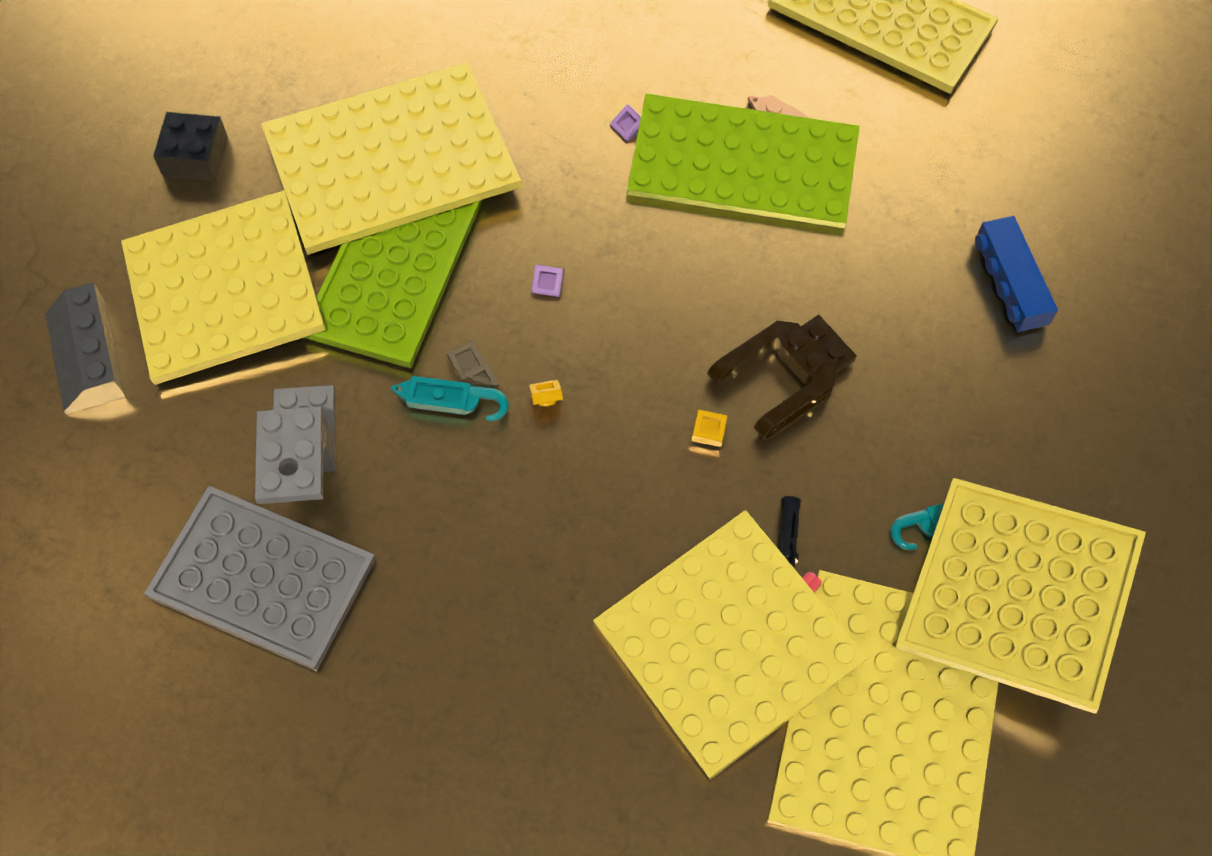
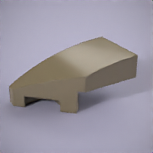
M473 340L447 352V357L460 380L494 388L499 386V382L488 362L485 363Z

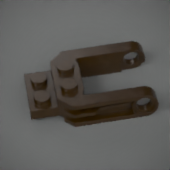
M819 314L802 326L799 323L777 320L717 360L708 370V376L718 385L733 375H739L776 350L782 361L806 385L768 411L756 422L754 429L763 440L773 437L828 399L835 384L836 373L856 359L857 355Z

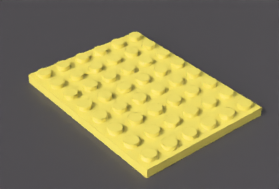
M468 62L261 123L307 255L522 187L518 172Z
M819 570L817 576L822 581V584L814 593L864 652L868 660L787 722L767 822L892 856H975L998 682L896 649V643L914 593Z

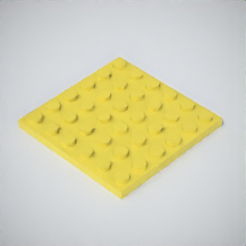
M285 190L121 240L149 375L154 385L326 330Z
M953 478L896 643V649L1096 714L1146 532Z
M746 510L593 620L596 627L709 780L868 660L864 652Z

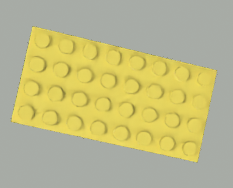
M768 0L767 7L950 94L998 20L997 17L960 0Z

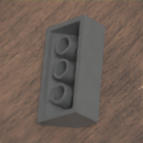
M94 283L64 290L47 310L45 316L65 414L125 398V392L105 300Z

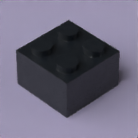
M166 112L153 155L162 176L216 181L228 140L221 117Z

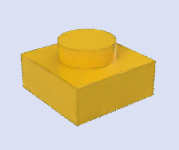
M558 380L529 385L533 405L551 406L556 401L563 400Z
M698 409L692 441L721 447L728 416Z

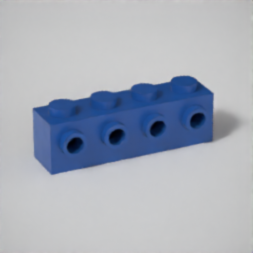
M1015 216L982 222L975 237V244L978 251H981L984 256L987 272L992 275L996 283L998 296L1005 303L1009 321L1014 323L1017 332L1050 325L1058 312V308Z

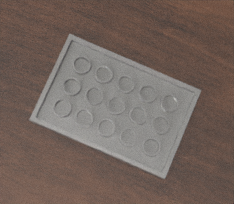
M208 486L144 595L155 602L317 672L368 576L376 557L375 554Z

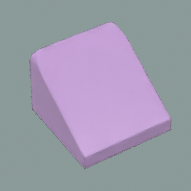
M627 104L610 125L626 141H629L638 134L641 115Z
M535 264L531 293L560 297L565 269Z

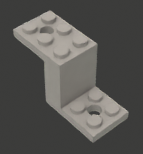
M334 385L274 389L273 410L257 411L255 500L257 504L323 499V472L336 471Z

